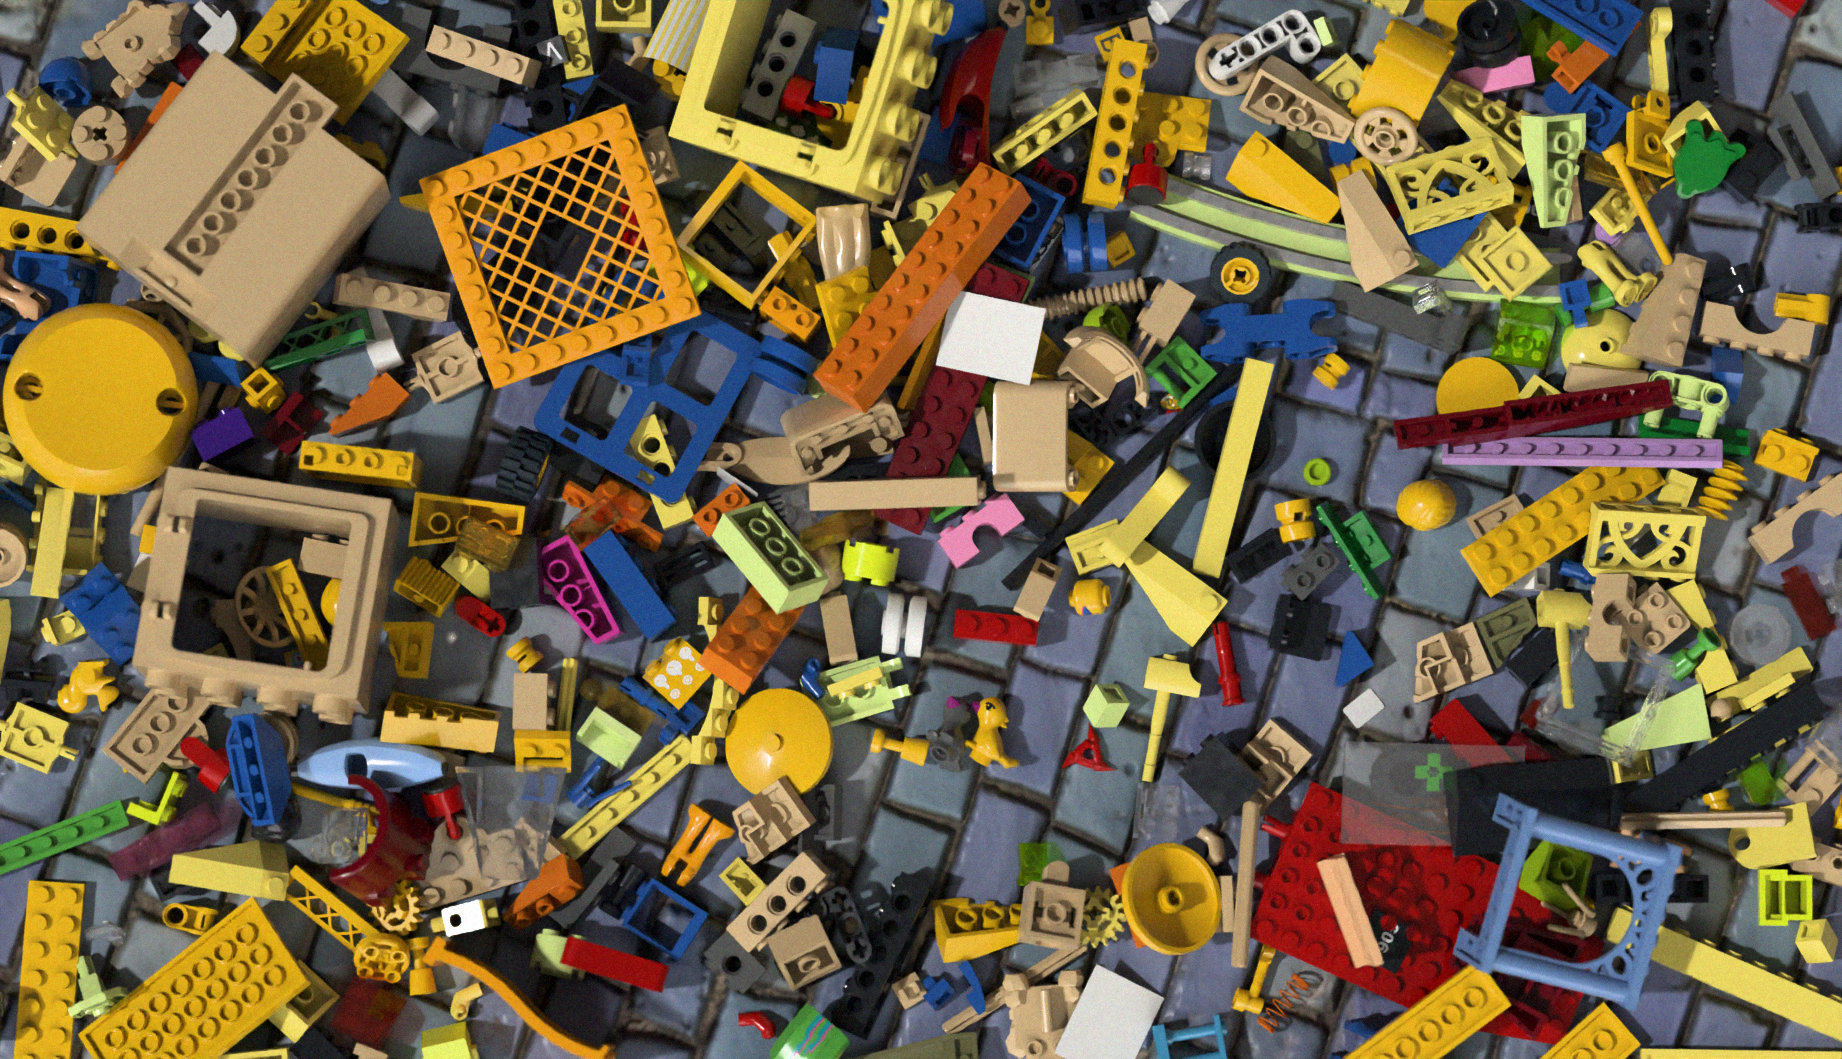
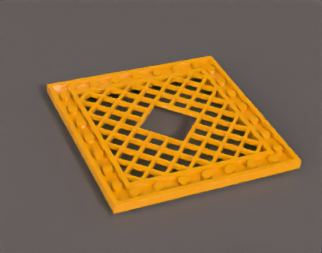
M627 104L619 105L418 180L494 389L702 314ZM609 140V143H610L612 149H610V148H608V147H606V146H604V145H602V144H600V143H603V142ZM593 146L588 159L575 154V152ZM598 148L611 153L606 167L592 162ZM567 156L562 169L548 163ZM572 157L585 163L580 177L566 171ZM614 159H616L621 175L609 170ZM542 165L536 178L523 173ZM589 166L603 171L597 185L584 180ZM546 167L559 172L554 186L540 181ZM607 174L621 180L615 194L601 188ZM516 175L510 188L497 182ZM564 175L577 181L571 195L558 189ZM520 176L534 182L528 196L515 190ZM490 184L485 197L472 192L475 189ZM538 184L551 190L546 204L532 199ZM581 184L595 189L589 203L576 198ZM624 184L630 201L619 196ZM494 186L508 192L502 206L489 200ZM599 192L612 197L607 212L593 206ZM556 193L569 199L563 213L550 207ZM464 194L460 205H458L456 196ZM512 194L526 200L520 214L506 208ZM469 195L482 201L476 215L463 209ZM617 200L630 206L624 220L611 214ZM573 201L587 207L581 221L567 215ZM530 202L543 208L538 222L524 216ZM486 204L500 209L494 223L481 218ZM591 210L604 215L599 229L585 224ZM547 211L596 233L574 283L525 260ZM633 211L640 228L629 223ZM504 212L517 218L511 232L498 226ZM462 214L474 219L469 232ZM609 218L622 224L616 238L603 232ZM522 220L535 226L529 240L516 234ZM478 222L492 227L486 241L473 236ZM626 226L640 232L634 247L620 240ZM496 230L509 235L504 249L490 244ZM600 236L614 242L608 256L594 250ZM643 237L649 254L638 249ZM514 238L527 244L521 258L508 252ZM471 240L484 245L479 257H477ZM618 244L632 250L626 264L612 258ZM488 248L501 253L496 267L482 262ZM636 253L649 258L643 273L630 267ZM592 254L606 260L600 274L586 268ZM505 256L519 262L513 276L499 270ZM610 262L623 268L618 282L604 276ZM652 263L659 280L647 275ZM523 264L537 270L531 284L517 278ZM481 266L493 271L488 284ZM627 271L641 276L635 290L622 285ZM584 272L597 277L592 291L578 286ZM540 273L554 279L548 292L535 287ZM497 274L511 280L505 294L492 288ZM645 279L659 285L653 299L639 293ZM602 280L615 286L609 300L596 294ZM558 281L572 287L566 301L552 295ZM515 282L528 288L522 302L509 296ZM619 288L633 294L627 308L614 303ZM576 289L589 295L584 309L570 303ZM663 290L665 298L657 300ZM532 291L546 296L540 310L527 305ZM490 292L502 297L497 310ZM637 297L650 302L649 304L632 309ZM593 298L607 304L601 318L587 312ZM550 299L564 305L558 319L544 313ZM507 300L520 306L514 320L501 314ZM611 306L624 312L606 319ZM568 307L581 313L575 327L562 321ZM524 309L538 314L532 328L519 322ZM585 316L598 321L597 323L580 328ZM542 317L555 322L550 336L536 331ZM500 318L512 324L507 336ZM560 325L572 331L554 338ZM516 326L530 332L524 346L510 340ZM534 335L547 340L529 347ZM509 344L520 349V351L512 353Z

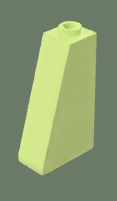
M1702 684L1693 685L1604 729L1605 735H1601L1603 750L1608 751L1609 756L1712 739Z

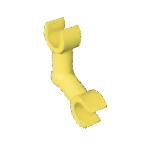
M313 301L310 304L318 308L317 314L313 316L305 314L311 320L321 319L324 321L342 316L339 313L323 309L320 304ZM331 326L332 336L329 339L338 337L341 330Z

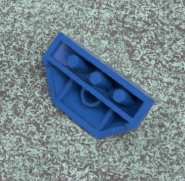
M258 713L232 716V725L228 732L226 749L236 799L245 813L252 818L251 822L254 826L277 824L281 819L292 791L282 736Z

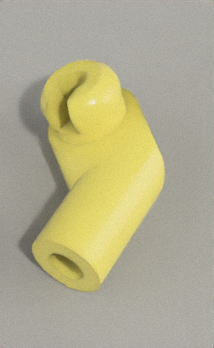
M478 982L454 994L450 1013L455 1020H464L468 1015L471 1000L484 995Z

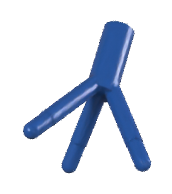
M8 480L11 487L9 489L0 482V490L6 493H0V499L11 500L32 514V511L36 509V504L18 491L16 483Z

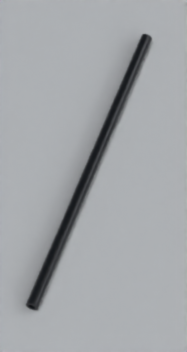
M1254 349V359L1265 349ZM1244 363L1230 364L1013 569L1001 583L1009 591L1015 588L1031 572L1037 557L1044 560L1066 537L1073 533L1209 404L1211 399L1215 398L1242 372Z

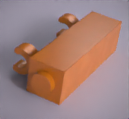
M1638 21L1629 37L1642 25L1640 21ZM1560 40L1546 53L1551 60L1560 65L1551 76L1570 95L1611 56L1587 40L1572 54L1568 52L1567 47Z

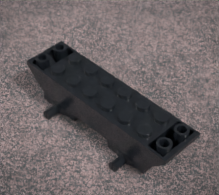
M614 57L597 78H594L589 89L582 95L569 87L565 89L566 92L574 97L563 93L562 98L576 105L574 115L568 124L619 105L627 104L637 134L648 139L649 133L644 132L638 127L661 89L662 84ZM638 136L639 139H640V142H641L642 144H644V143L646 142V140H645L644 138ZM608 140V141H605V142H603V143H600V144H602V145H604V146H606V147L612 149V148H611V145H610V143H609V140ZM593 146L575 152V154L588 159ZM598 148L592 162L606 167L611 153ZM567 156L548 163L562 169ZM572 157L566 171L580 177L585 163ZM614 159L609 170L613 171L616 167V159ZM589 166L584 180L597 185L603 171ZM546 167L540 181L554 186L559 172ZM607 174L601 188H603L606 182L608 181L610 177L609 174ZM564 175L558 189L571 195L577 181ZM538 184L532 199L546 204L551 190ZM581 184L576 198L589 203L595 189ZM516 186L515 190L528 196L532 187L524 191ZM556 193L550 207L563 213L569 199ZM512 194L514 198L520 201L517 212L520 214L526 200ZM573 201L567 215L581 221L587 207ZM530 202L524 216L538 222L543 208ZM547 211L525 260L554 274L576 234L588 241L591 236L582 232V230L591 235L593 232ZM514 217V219H513V221H512V222H513V226H512V228H511V231H512V229H513V227H514V225H515V223H516V221H517V218H516V217ZM522 220L516 234L529 240L535 226ZM514 238L508 251L521 258L527 244Z

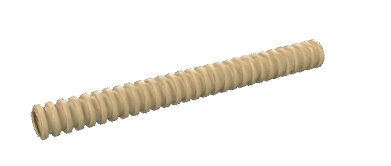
M1138 277L1136 281L1132 278L1126 283L1122 280L1121 284L1113 282L1111 286L1104 284V287L1101 288L1099 285L1095 286V289L1087 287V291L1079 289L1077 293L1073 290L1067 295L1066 292H1063L1062 296L1054 294L1052 298L1045 296V299L1042 300L1040 297L1036 298V301L1028 299V302L1024 304L1046 309L1044 322L1045 318L1053 320L1055 316L1059 319L1065 314L1066 317H1069L1070 313L1078 315L1080 311L1087 313V310H1092L1108 301L1111 302L1110 306L1116 304L1118 307L1121 306V303L1128 305L1129 301L1137 303L1141 299L1143 302L1146 301L1147 292L1144 279Z

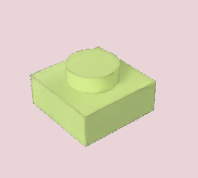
M1321 17L1313 21L1316 27L1313 30L1324 47L1331 48L1340 44L1330 18Z

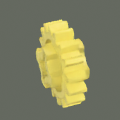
M1096 886L1094 893H1091L1089 888H1086L1082 924L1087 926L1089 932L1081 928L1080 941L1085 946L1090 941L1094 948H1097L1099 941L1108 946V938L1111 937L1116 941L1118 939L1115 934L1116 931L1124 932L1125 930L1120 924L1127 921L1125 914H1123V904L1120 903L1122 900L1117 894L1113 896L1109 888L1104 893L1100 886ZM1104 902L1110 904L1113 907V911L1110 908H1106Z

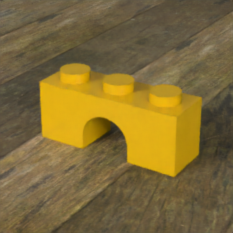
M276 0L240 48L247 56L265 68L282 46L287 34L299 24L315 2L313 0Z

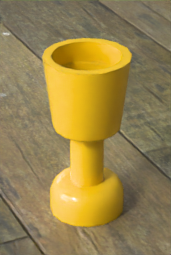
M876 728L870 752L880 753L883 748L901 752L900 758L924 767L930 740L905 737L904 742L886 738V732Z
M429 937L404 940L410 951L413 952L415 967L414 970H410V996L437 992L432 968H426L425 962L422 961L424 957L423 949L428 948L430 945Z

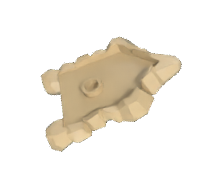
M132 0L128 4L127 11L121 13L117 21H111L106 25L105 29L95 33L92 39L83 41L81 49L91 61L98 60L103 55L108 59L119 73L113 79L111 87L121 99L129 98L133 89L140 87L146 80L145 75L154 70L155 63H164L167 60L174 59L181 50V40L178 35H180L183 22L189 12V5L185 2L152 5V2L148 0Z
M1080 969L1062 970L1057 985L1029 986V981L1024 973L1005 974L1002 984L1006 990L1004 999L1006 1006L1010 1008L1009 1017L1012 1020L1009 1029L1010 1034L1005 1041L1009 1053L1020 1059L1024 1056L1025 1059H1066L1054 1053L1084 991L1081 987L1084 977Z

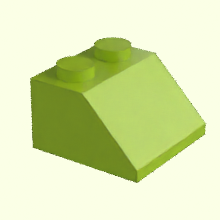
M1543 840L1525 861L1518 887L1540 901L1552 904L1563 911L1579 907L1562 887V883H1567L1583 901L1593 856L1581 849Z

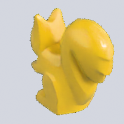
M109 659L78 661V665L70 675V683L63 684L61 690H58L57 703L63 711L71 714L80 713L87 705L88 695H97L102 712L107 710L108 705L116 700L119 695V689L115 686L107 685L114 681L116 677L105 676L103 672V667L108 665Z

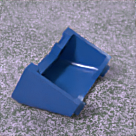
M871 0V9L881 38L885 24L878 23L879 16L888 17L889 5L883 0ZM946 0L945 2L954 5L953 18L944 36L935 34L931 48L984 32L988 25L985 0Z
M16 251L12 265L15 277L48 296L52 301V306L36 321L30 318L25 319L18 313L15 334H5L0 339V360L10 362L18 346L26 336L50 316L67 308L95 303L100 280L99 270L95 265L70 256Z

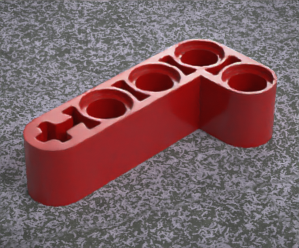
M571 936L567 937L560 960L561 964L659 993L663 992L670 966Z

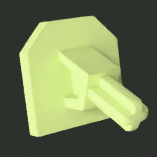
M82 955L78 958V965L76 966L81 978L78 980L84 1000L70 1007L68 1012L70 1017L81 1018L93 1014L94 1017L101 1016L110 1011L109 1006L114 1005L115 1002L128 995V989L119 986L106 991L103 981L96 973L92 958L89 955Z

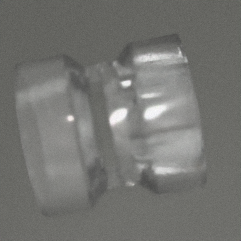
M1184 151L1181 178L1190 179L1192 176L1199 177L1200 180L1209 181L1212 153L1195 155L1193 151Z

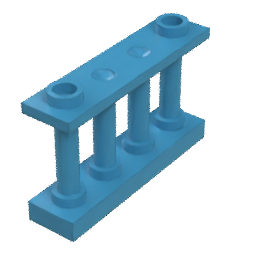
M1219 1014L1212 1015L1213 1024L1175 1031L1165 1029L1164 1024L1153 1025L1152 1032L1157 1059H1175V1056L1170 1057L1168 1046L1173 1045L1172 1042L1211 1035L1216 1036L1217 1052L1178 1059H1227L1223 1036L1228 1035L1225 1019H1220Z

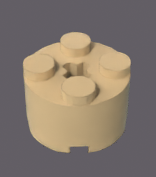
M95 106L83 112L75 121L71 133L78 152L90 163L98 166L120 163L132 144V133L128 123L116 111L102 106ZM99 134H105L107 136L106 140L99 139Z

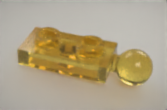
M1590 151L1585 157L1584 179L1628 193L1615 166L1611 165L1609 161L1606 162L1603 155ZM1627 165L1638 189L1644 195L1653 196L1659 192L1661 181L1656 175L1646 174L1642 177L1640 176V169Z
M586 679L580 686V693L584 699L599 701L596 707L642 738L656 718L655 715L612 686H609L606 692L602 691V686L596 679Z

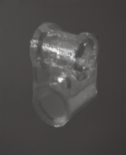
M1632 229L1623 233L1609 247L1636 276L1648 271L1656 275L1661 268L1659 257ZM1649 261L1652 266L1644 271L1642 267Z

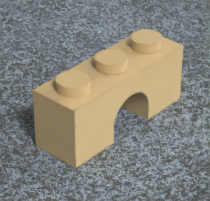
M1629 573L1596 574V582L1591 587L1593 605L1592 609L1588 612L1590 629L1589 635L1585 637V650L1595 662L1628 661L1630 634L1622 625H1611V620L1619 611L1634 610L1637 584Z

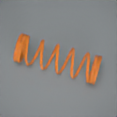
M1295 973L1292 974L1291 978L1297 984L1291 981H1286V984L1296 996L1287 991L1279 990L1281 996L1289 1005L1280 1000L1272 999L1274 1005L1282 1014L1271 1008H1265L1274 1022L1261 1016L1256 1020V1022L1272 1034L1276 1030L1267 1022L1278 1027L1279 1023L1268 1010L1286 1018V1014L1275 1001L1293 1009V1005L1282 992L1300 1000L1299 995L1292 989L1289 983L1304 991H1307L1310 987L1306 981Z

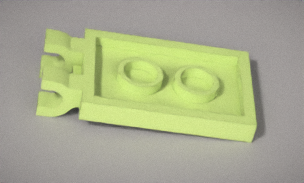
M880 655L821 672L818 682L827 693L817 701L801 683V679H799L803 694L809 696L820 705L827 715L831 727L895 709L893 700L912 695L909 684L893 688L889 673L904 669L900 657L881 662ZM878 666L883 668L886 677L880 679L881 685L868 690H865L864 686L854 689L855 695L842 700L838 696L832 697L829 693L828 685Z

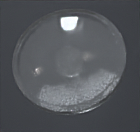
M422 611L400 621L431 622L435 624L428 679H404L399 677L394 665L395 658L391 655L389 649L391 642L387 635L379 653L378 674L381 686L388 699H390L392 691L473 706L486 687L490 671L487 647L478 631L459 616L449 612H444L442 617L438 618L428 611Z

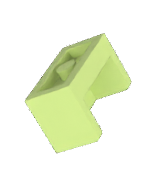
M598 707L594 708L576 736L578 742L621 771L640 745L642 739L640 735Z

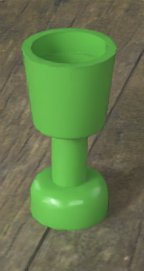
M1603 281L1588 290L1592 305L1584 307V310L1588 309L1590 313L1615 305L1612 293ZM1562 303L1554 305L1555 313L1563 327L1569 326L1573 322L1572 310L1563 311Z
M1704 627L1697 634L1698 642L1691 649L1682 648L1663 662L1666 671L1672 678L1683 682L1697 666V657L1705 650L1713 652L1721 646L1720 639L1711 629Z

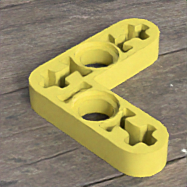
M1670 6L1654 8L1647 17L1645 24L1651 90L1655 89L1667 94L1669 92L1664 39L1672 30Z

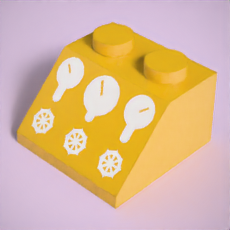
M678 636L676 640L672 639L667 643L663 650L664 653L658 660H653L648 664L642 677L680 710L712 673L698 664L702 655L683 638Z

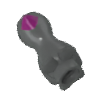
M948 696L943 708V724L937 730H929L926 738L932 741V746L929 749L931 757L940 762V769L954 773L962 770L961 760L965 750L962 728L968 724L972 716L970 704L962 697Z

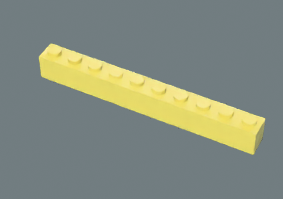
M1624 905L1622 909L1614 908L1602 939L1616 945L1621 941L1632 918V907ZM1664 921L1660 923L1658 944L1652 950L1650 960L1842 1042V998L1830 994L1827 998L1818 994L1820 989L1807 983H1804L1803 987L1793 983L1794 978L1779 971L1776 976L1767 972L1768 966L1754 960L1751 964L1741 960L1742 955L1727 949L1726 953L1716 950L1717 944L1701 938L1700 942L1689 938L1691 933L1677 927L1672 931L1664 927ZM1632 943L1626 946L1627 950L1630 949Z

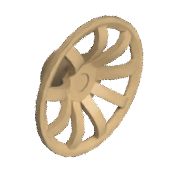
M270 566L257 567L243 576L235 591L234 607L237 620L245 634L255 643L268 648L287 646L295 641L287 621L279 617L284 615L277 597H274L275 592L272 585L266 591L265 581L262 573H266L265 568ZM252 577L257 582V594L245 587ZM242 594L246 595L250 599L245 604L243 610H241ZM244 616L246 617L249 623L255 625L252 631L247 626L243 618ZM275 624L283 627L289 636L279 641L278 630ZM263 626L269 629L271 641L258 637Z

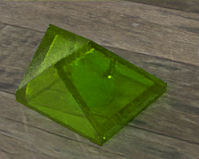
M1540 15L1521 27L1524 44L1518 57L1530 55L1535 84L1551 76L1560 66L1546 54L1558 40L1565 44L1570 54L1579 47L1575 33L1547 16Z

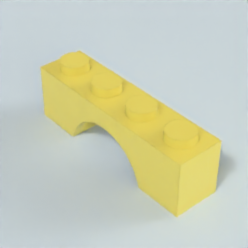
M1693 579L1666 590L1665 592L1688 618L1690 624L1698 631L1704 627L1711 629L1721 641V646L1713 652L1705 650L1699 663L1692 670L1697 683L1702 684L1703 694H1709L1738 682L1736 678L1739 675L1737 666L1733 660L1729 661L1725 652L1728 649L1727 643L1723 635H1718L1714 625L1717 624L1716 617L1711 609L1707 610L1703 601L1706 595L1700 583L1696 584Z

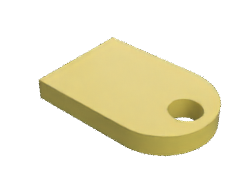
M1806 802L1770 809L1785 811L1786 823L1783 827L1731 828L1728 837V846L1731 854L1739 864L1749 869H1764L1817 857L1809 808ZM1747 838L1750 840V845L1747 849H1736V844L1740 839Z

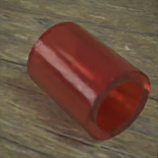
M1533 699L1520 715L1519 720L1534 730L1549 712V709L1538 700Z

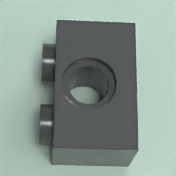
M728 931L704 953L707 957L704 963L715 974L720 970L727 978L724 983L734 993L739 990L744 994L767 971ZM730 956H737L741 960V968L737 972H730L726 968V960Z

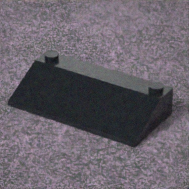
M1610 757L1462 769L1443 773L1452 857L1505 851L1510 829L1492 820L1499 793L1510 795L1539 810L1538 812L1610 830L1613 796V776ZM1531 837L1527 850L1536 849L1543 840Z

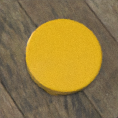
M387 933L372 934L363 938L354 950V964L357 969V975L363 979L386 980L389 983L398 982L410 964V949L401 938Z

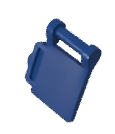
M1445 177L1436 188V190L1448 194L1451 198L1459 196L1460 191L1451 184L1453 181L1448 177ZM1435 198V201H1433L1432 203H1436L1442 200L1440 198ZM1417 199L1408 202L1410 210L1417 208ZM1489 211L1475 215L1471 221L1463 218L1408 235L1402 216L1397 219L1396 225L1403 232L1402 234L1409 245L1444 269Z

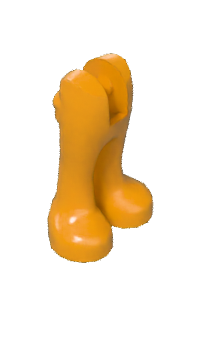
M694 802L688 808L689 823L681 838L667 856L661 873L667 878L676 868L679 861L687 865L676 882L681 887H685L693 879L714 845L721 839L732 837L736 831L724 821L714 817L696 849L689 853L694 840L713 816L709 811Z

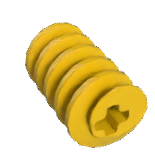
M1723 459V468H1714L1713 470L1717 477H1710L1708 480L1712 487H1705L1703 489L1707 497L1700 496L1698 499L1702 506H1695L1705 515L1717 520H1728L1723 510H1733L1728 501H1737L1739 499L1733 491H1743L1738 481H1748V478L1743 474L1744 469L1741 466Z

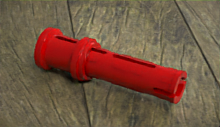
M1229 622L1211 624L1221 675L1218 676L1217 681L1222 688L1224 699L1221 703L1222 707L1245 704L1246 698L1242 696L1240 684L1242 675L1237 673Z

